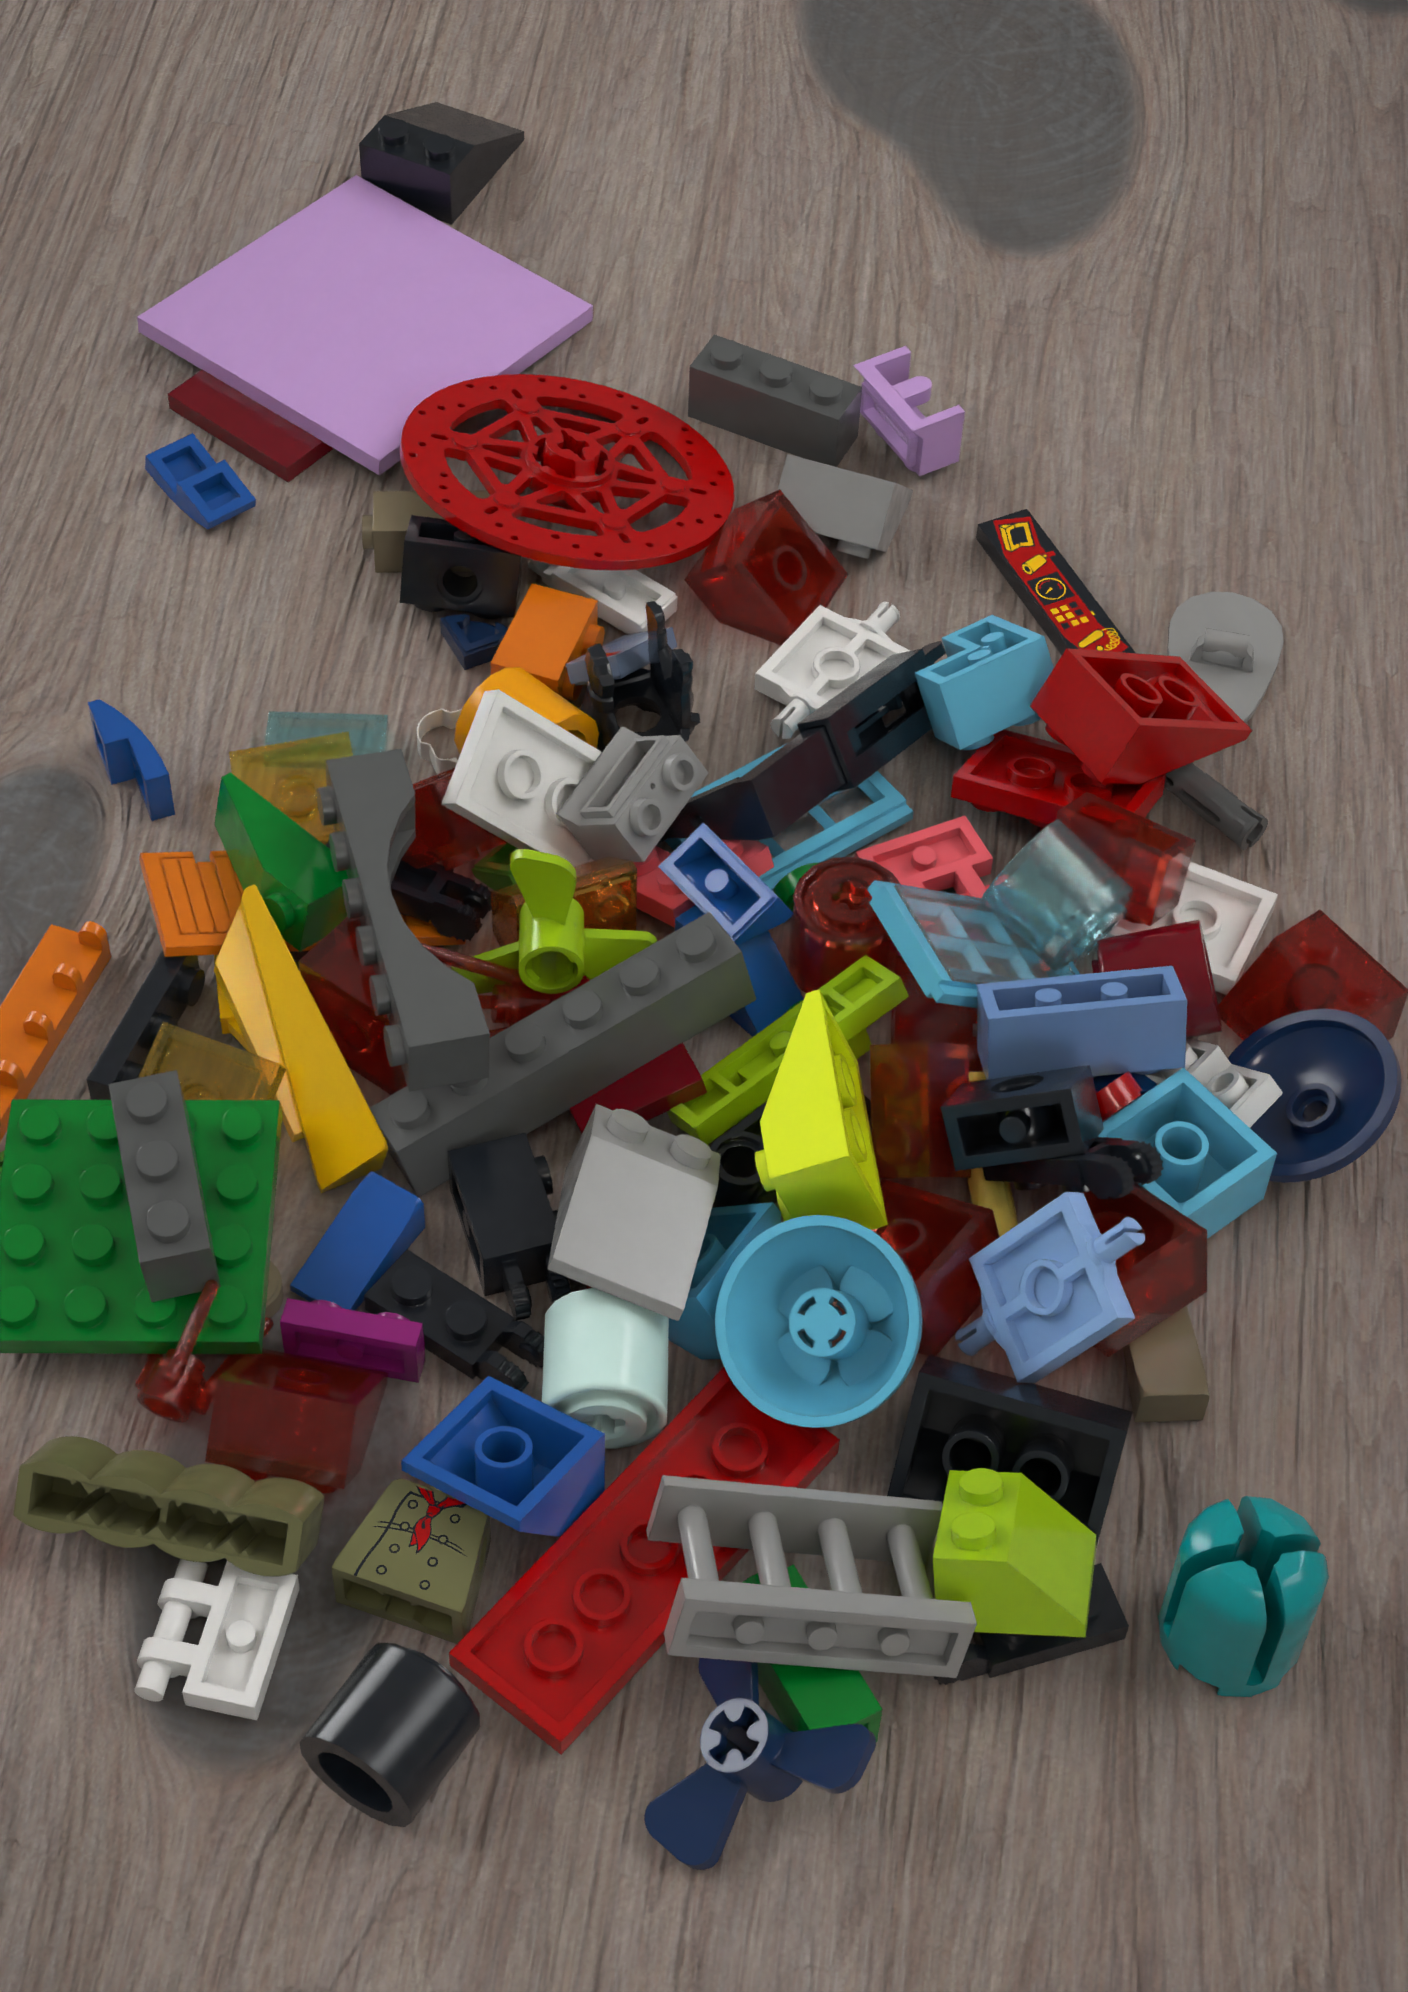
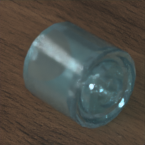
M1057 819L1040 831L1004 867L983 894L981 902L1051 969L1059 971L1071 961L1075 965L1081 962L1097 947L1098 940L1104 939L1110 934L1128 910L1124 906L1134 891L1067 826Z

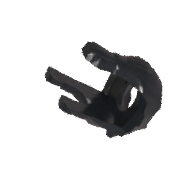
M655 601L646 602L645 607L650 670L640 668L621 679L614 680L610 663L602 645L598 643L587 649L585 664L589 680L580 710L596 721L599 731L597 749L603 752L620 729L615 717L618 709L626 706H636L643 711L654 712L660 716V720L655 727L646 732H634L642 737L680 735L687 742L695 726L700 723V714L692 712L694 694L692 692L693 660L682 649H671L667 644L664 612L662 607Z

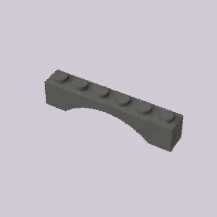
M402 749L326 760L327 786L316 789L318 811L322 825H333L335 830L334 833L329 834L334 869L336 872L344 870L347 872L348 879L342 880V889L348 918L359 917L362 925L356 927V942L360 962L363 967L373 965L376 974L369 978L376 1016L387 1014L390 1025L384 1026V1042L390 1066H402L409 1092L489 1078L490 1033L475 984L448 968L422 946L403 921L391 893V884L401 858L416 838L415 791Z

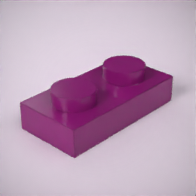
M287 1298L280 1319L285 1358L419 1383L426 1360L423 1323L410 1321L402 1315L391 1312H382L376 1315L344 1309L338 1304L327 1300L306 1302Z

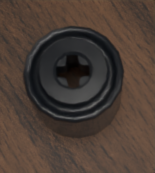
M379 1642L367 1652L299 1742L301 1754L311 1770L347 1803L369 1817L385 1824L406 1827L412 1823L479 1730L480 1713L463 1685L440 1663L424 1653L411 1648H405L395 1643Z

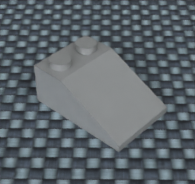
M596 1104L565 1169L548 1270L679 1321L685 1308L716 1196L721 1154L712 1151L706 1143L693 1136L685 1134L674 1136L652 1127L644 1118L632 1111L625 1109L610 1110Z

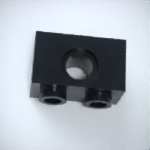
M411 515L404 540L400 603L413 604L417 608L428 612L451 609L472 612L475 616L483 619H498L502 616L514 618L520 593L523 557L484 543L463 532L445 519ZM463 566L469 568L475 575L462 577L455 574L450 568Z
M1090 1065L962 1083L941 1106L955 1171L1085 1154L1104 1129Z

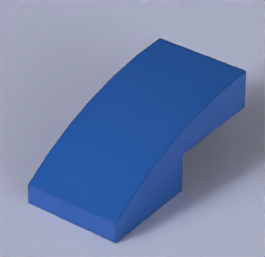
M193 433L145 457V469L154 481L182 511L206 529H210L256 505V499L224 459L216 463Z
M100 699L88 702L95 744L111 785L135 779L152 821L175 815L169 773L152 743L131 720L114 707Z

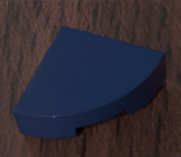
M460 614L440 618L441 634L464 670L491 662L508 630L506 626L495 622V626L479 621H470V615Z

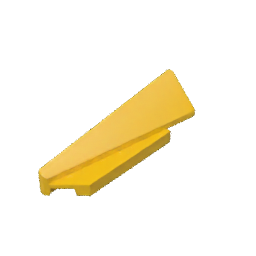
M255 884L244 890L239 908L215 961L214 973L272 1099L280 1100L283 1113L282 1121L292 1143L305 1138L317 1186L320 1192L324 1193L363 1177L370 1171L375 1172L382 1169L388 1152V1145Z

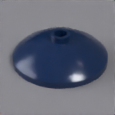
M1311 1009L1283 1016L1252 1033L1228 1057V1060L1233 1065L1270 1074L1283 1092L1250 1127L1251 1130L1277 1152L1269 1179L1272 1182L1308 1181L1334 1173L1349 1165L1371 1148L1384 1133L1395 1114L1400 1099L1401 1069L1391 1044L1384 1034L1371 1022L1346 1011Z

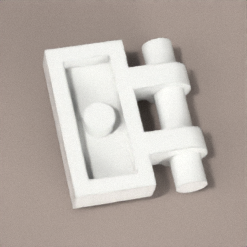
M180 1559L174 1578L167 1579L164 1582L157 1604L162 1609V1613L154 1636L146 1638L141 1647L137 1664L142 1670L134 1692L143 1699L155 1702L163 1700L169 1679L181 1675L187 1677L182 1691L186 1706L257 1720L300 1589L298 1575L289 1574L274 1577L256 1575L236 1567L227 1560L219 1586L203 1583L208 1569L207 1563ZM199 1616L207 1617L199 1644L182 1642L190 1619H195Z

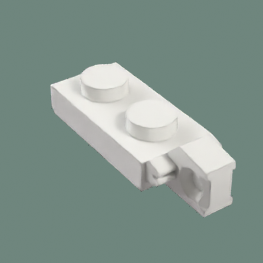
M532 559L528 563V567L540 575L542 581L550 588L598 600V617L626 634L648 631L646 602L655 601L660 605L664 612L665 621L677 611L678 596L675 595L676 593L637 570L579 569L548 564Z

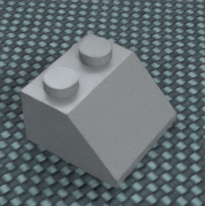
M787 454L769 521L785 525L782 536L815 545L817 535L821 534L839 539L836 551L868 559L871 548L887 552L909 505L913 490L895 482Z

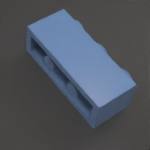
M1173 966L977 984V1051L986 1080L1090 1065L1093 1078L1101 1075L1122 1074L1128 1071L1130 1073L1149 1075L1158 1073L1163 1069L1185 1067L1187 998Z

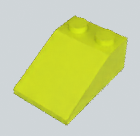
M819 989L805 995L760 1120L764 1150L755 1152L757 1171L764 1189L767 1192L776 1190L779 1209L784 1221L802 1216L827 1215L851 1220L870 1230L887 1226L888 1223L858 1061Z

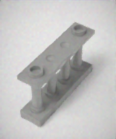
M662 1475L646 1529L647 1538L651 1541L682 1543L688 1578H681L665 1628L664 1637L667 1654L672 1656L957 1678L977 1621L971 1602L933 1599L924 1565L939 1528L943 1507L942 1501ZM713 1546L753 1549L760 1584L719 1581ZM784 1552L823 1556L831 1590L791 1587ZM854 1558L893 1562L902 1596L863 1593Z

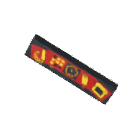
M1028 509L978 524L977 541L1061 655H1063L1066 648L1135 653Z

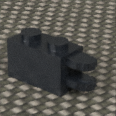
M526 1133L448 1151L450 1191L484 1296L505 1292L515 1321L530 1318V1315H532V1300L529 1289L526 1286L546 1281L548 1295L552 1303L571 1293L568 1278L548 1270L558 1209L552 1211L547 1195L553 1194V1183L544 1155L533 1156Z

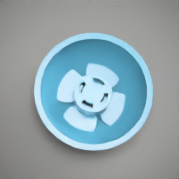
M811 1215L797 1217L781 1222L762 1232L741 1251L730 1266L723 1280L716 1305L715 1334L717 1347L725 1370L733 1384L753 1406L763 1413L784 1423L800 1427L818 1428L842 1425L860 1419L879 1408L899 1389L907 1378L915 1362L922 1335L920 1297L914 1279L903 1259L890 1244L872 1230L859 1223L835 1216ZM837 1301L836 1305L840 1306L846 1314L843 1315L841 1311L833 1305V1302ZM843 1330L846 1331L844 1337L835 1343L836 1346H833L832 1341L836 1340Z

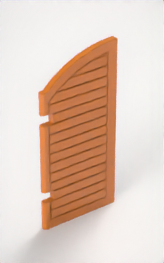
M226 850L210 851V862L195 863L192 851L140 853V866L165 957L219 954L244 893ZM401 914L403 921L422 946L465 945L466 940L465 942L460 939L457 941L455 937L449 938L439 934L431 921L425 922ZM354 918V922L302 951L357 949L356 927L362 926L360 918ZM285 941L290 952L298 951L291 944Z

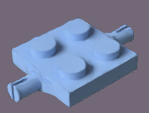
M1064 1192L969 1258L981 1289L983 1313L982 1316L964 1328L957 1330L955 1339L963 1341L958 1344L959 1348L966 1355L973 1356L996 1340L1006 1352L1017 1383H1036L1134 1320L1135 1316L1117 1275L1115 1263L1118 1258L1144 1243L1145 1234L1136 1233L1142 1230V1227L1133 1218L1125 1217L1119 1224L1101 1234L1084 1193Z

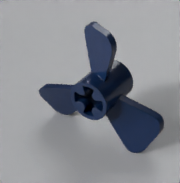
M699 1658L698 1668L700 1676L717 1705L707 1717L700 1735V1748L707 1763L648 1804L644 1815L646 1828L655 1840L688 1867L696 1870L709 1869L718 1862L747 1792L758 1800L775 1802L790 1796L803 1781L832 1794L846 1792L853 1788L862 1778L876 1747L875 1735L861 1724H847L794 1732L759 1706L758 1662Z

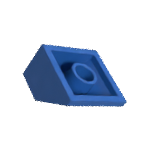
M488 1376L401 1460L402 1471L519 1532L560 1537L605 1491V1433Z

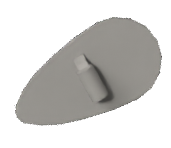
M1207 592L1190 597L1176 608L1169 623L1167 656H1180L1247 723L1262 701L1276 672L1284 643L1282 626L1271 610L1253 598L1234 592Z

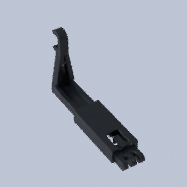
M942 641L930 643L921 649L891 655L799 722L797 726L800 734L740 778L737 777L691 797L657 844L667 838H688L703 822L721 840L756 841L773 838L833 792L856 788L932 729L915 672L935 664V661L946 654ZM904 705L906 711L885 726L882 717L889 711L900 709Z

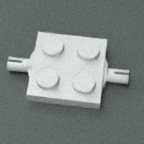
M889 602L880 603L871 616L864 621L843 617L819 605L755 673L754 689L786 705L770 723L773 732L778 737L783 732L782 739H790L798 729L797 724L891 655L910 651L894 643L885 634L900 619V613L893 604L888 609Z

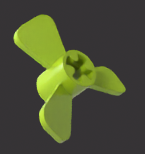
M518 849L511 854L510 870L525 900L519 914V941L460 960L453 964L451 969L475 984L477 994L493 992L517 974H519L525 985L535 991L548 994L562 993L577 986L583 976L592 980L656 943L657 939L648 931L584 928L583 908L573 898L577 883V874L573 865L557 855L529 849Z

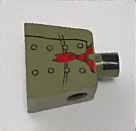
M403 1478L391 1481L332 1565L336 1602L457 1644L470 1630L490 1549V1516L433 1486L429 1488Z

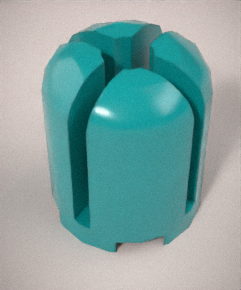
M1244 1496L1241 1499L1238 1511H1236L1229 1499H1225L1207 1506L1188 1524L1158 1615L1160 1643L1175 1669L1178 1670L1179 1665H1182L1196 1679L1219 1687L1217 1694L1220 1696L1252 1697L1276 1688L1280 1684L1282 1677L1298 1661L1329 1579L1326 1557L1322 1553H1318L1321 1542L1303 1516L1271 1498Z

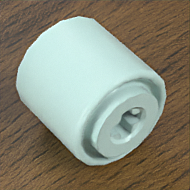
M596 1288L574 1291L554 1301L545 1313L542 1402L605 1433V1449L634 1446L655 1437L667 1424L669 1318Z

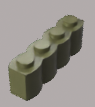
M66 1436L49 1440L20 1465L13 1515L26 1525L44 1532L63 1534L84 1529L94 1538L110 1545L138 1548L155 1544L164 1552L183 1560L211 1562L226 1558L236 1567L249 1573L274 1577L295 1573L317 1546L325 1496L316 1488L294 1479L267 1478L255 1482L241 1471L224 1465L199 1464L185 1468L175 1459L158 1452L132 1450L116 1454L109 1447L92 1439Z

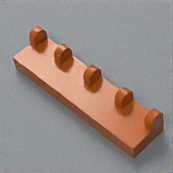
M87 921L79 932L51 924L0 1006V1142L8 1129L12 1099H27L111 958L107 932L98 923Z

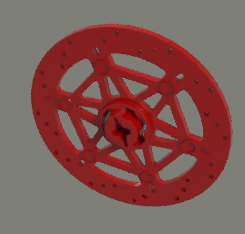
M534 374L495 375L466 380L443 388L424 399L408 416L402 431L400 459L404 473L412 488L432 510L450 524L484 543L512 554L548 564L579 569L618 571L657 567L673 563L694 555L715 541L724 531L730 519L734 503V484L726 463L708 440L694 428L675 415L644 399L587 381ZM542 406L579 410L616 422L608 423L544 409ZM502 409L508 413V415L474 434L453 431L465 420L486 411ZM534 426H537L545 434L538 436ZM512 430H518L524 442L498 438ZM653 441L664 448L679 463L688 480L670 477L645 446L644 442ZM609 443H616L609 451L603 447ZM626 454H631L643 469L623 464L619 461ZM446 458L466 461L490 496L483 499L478 498L465 488L452 473ZM491 468L516 475V477L510 483L502 484ZM527 487L533 491V493L519 496ZM614 496L637 498L640 500L626 509H621L618 507ZM599 502L604 513L599 512L592 504ZM664 503L685 508L673 520L651 530L639 532L631 526L632 523ZM548 504H552V505H555V506L563 507V508H565V509L557 508V507H553V506H548ZM527 517L595 532L597 536L571 534L546 529L523 522L517 518Z

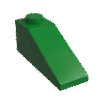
M231 772L222 776L214 825L243 890L254 884L257 886L283 939L300 952L354 922V918H348L343 897L342 880L348 879L346 870L335 871L330 848Z

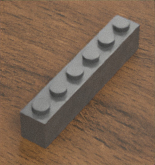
M709 911L491 1037L489 1046V1078L410 1092L406 1086L370 1107L386 1139L389 1154L417 1197L424 1195L449 1180L448 1151L521 1133L528 1134L671 1048L689 1040L757 1000L742 951Z

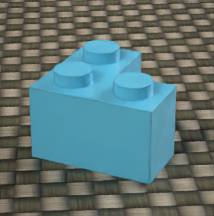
M990 615L942 637L948 658L915 672L935 737L959 750H974L989 744L994 739L993 734L1010 726L1029 725L1041 719L1030 705L1054 667L1043 635L997 616Z

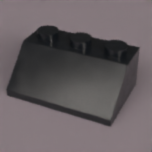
M929 1354L918 1373L887 1496L942 1501L943 1504L949 1470L969 1471L977 1468H986L996 1472L1022 1473L1095 1533L1096 1544H1098L1133 1412L1037 1384L1017 1383L1016 1378Z

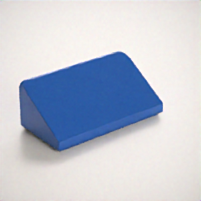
M704 822L658 866L704 914L710 911L737 946L785 923L794 915L784 902Z

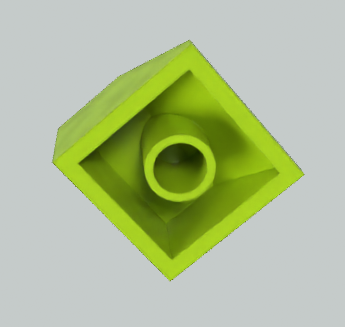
M977 1468L969 1471L949 1470L933 1554L935 1599L971 1602L977 1621L974 1632L1086 1637L1097 1547L1096 1534L1022 1473L996 1472L986 1468Z

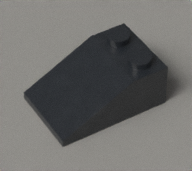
M438 102L387 114L381 118L359 143L361 178L433 218L452 225L524 141V131Z

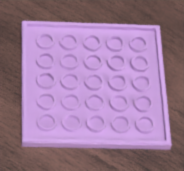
M355 175L139 315L137 321L139 333L206 371L374 473L381 475L401 460L400 444L403 427L413 409L424 399L443 388L466 380L486 376L520 374L590 323L593 319V305Z

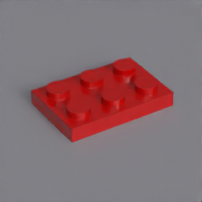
M1004 729L993 734V741L978 748L953 775L951 790L952 798L970 802L975 808L982 811H1002L1027 818L1030 823L1039 827H1059L1084 834L1087 839L1096 843L1123 845L1163 795L1166 774L1142 784L1112 783L1111 785H1103L1092 780L1083 772L1081 760L1067 746Z

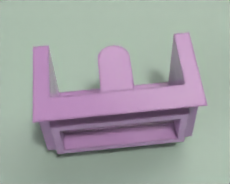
M906 346L853 366L864 377L860 413L904 462V465L909 470L916 472L918 476H922L959 461L965 411L957 405L925 417L916 406L930 400L932 382L924 376L909 379L911 351Z

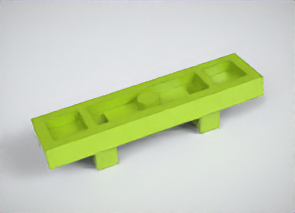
M864 955L819 988L856 1059L873 1048L866 1028L909 997L901 977L867 955ZM803 1001L701 1074L707 1093L687 1103H681L667 1111L671 1122L690 1136L698 1138L708 1145L764 1104L769 1098Z

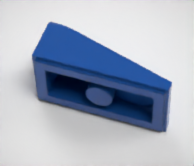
M370 1171L352 1192L290 1284V1290L309 1302L313 1300H327L338 1304L344 1309L356 1311L364 1301V1295L425 1229L423 1201L395 1183Z

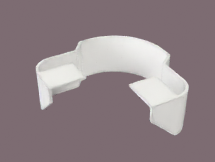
M445 709L432 711L425 715L417 726L418 753L421 759L431 761L435 772L440 776H450L453 774L458 762L457 758H438L431 744L421 742V739L428 731L440 726H445L449 729L456 728V723L462 709L452 712Z

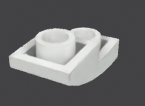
M1191 1038L1186 1039L1184 1068L1249 1128L1283 1094L1270 1074L1231 1064L1218 1045ZM1182 1068L1163 1069L1158 1073L1145 1076L1158 1085Z

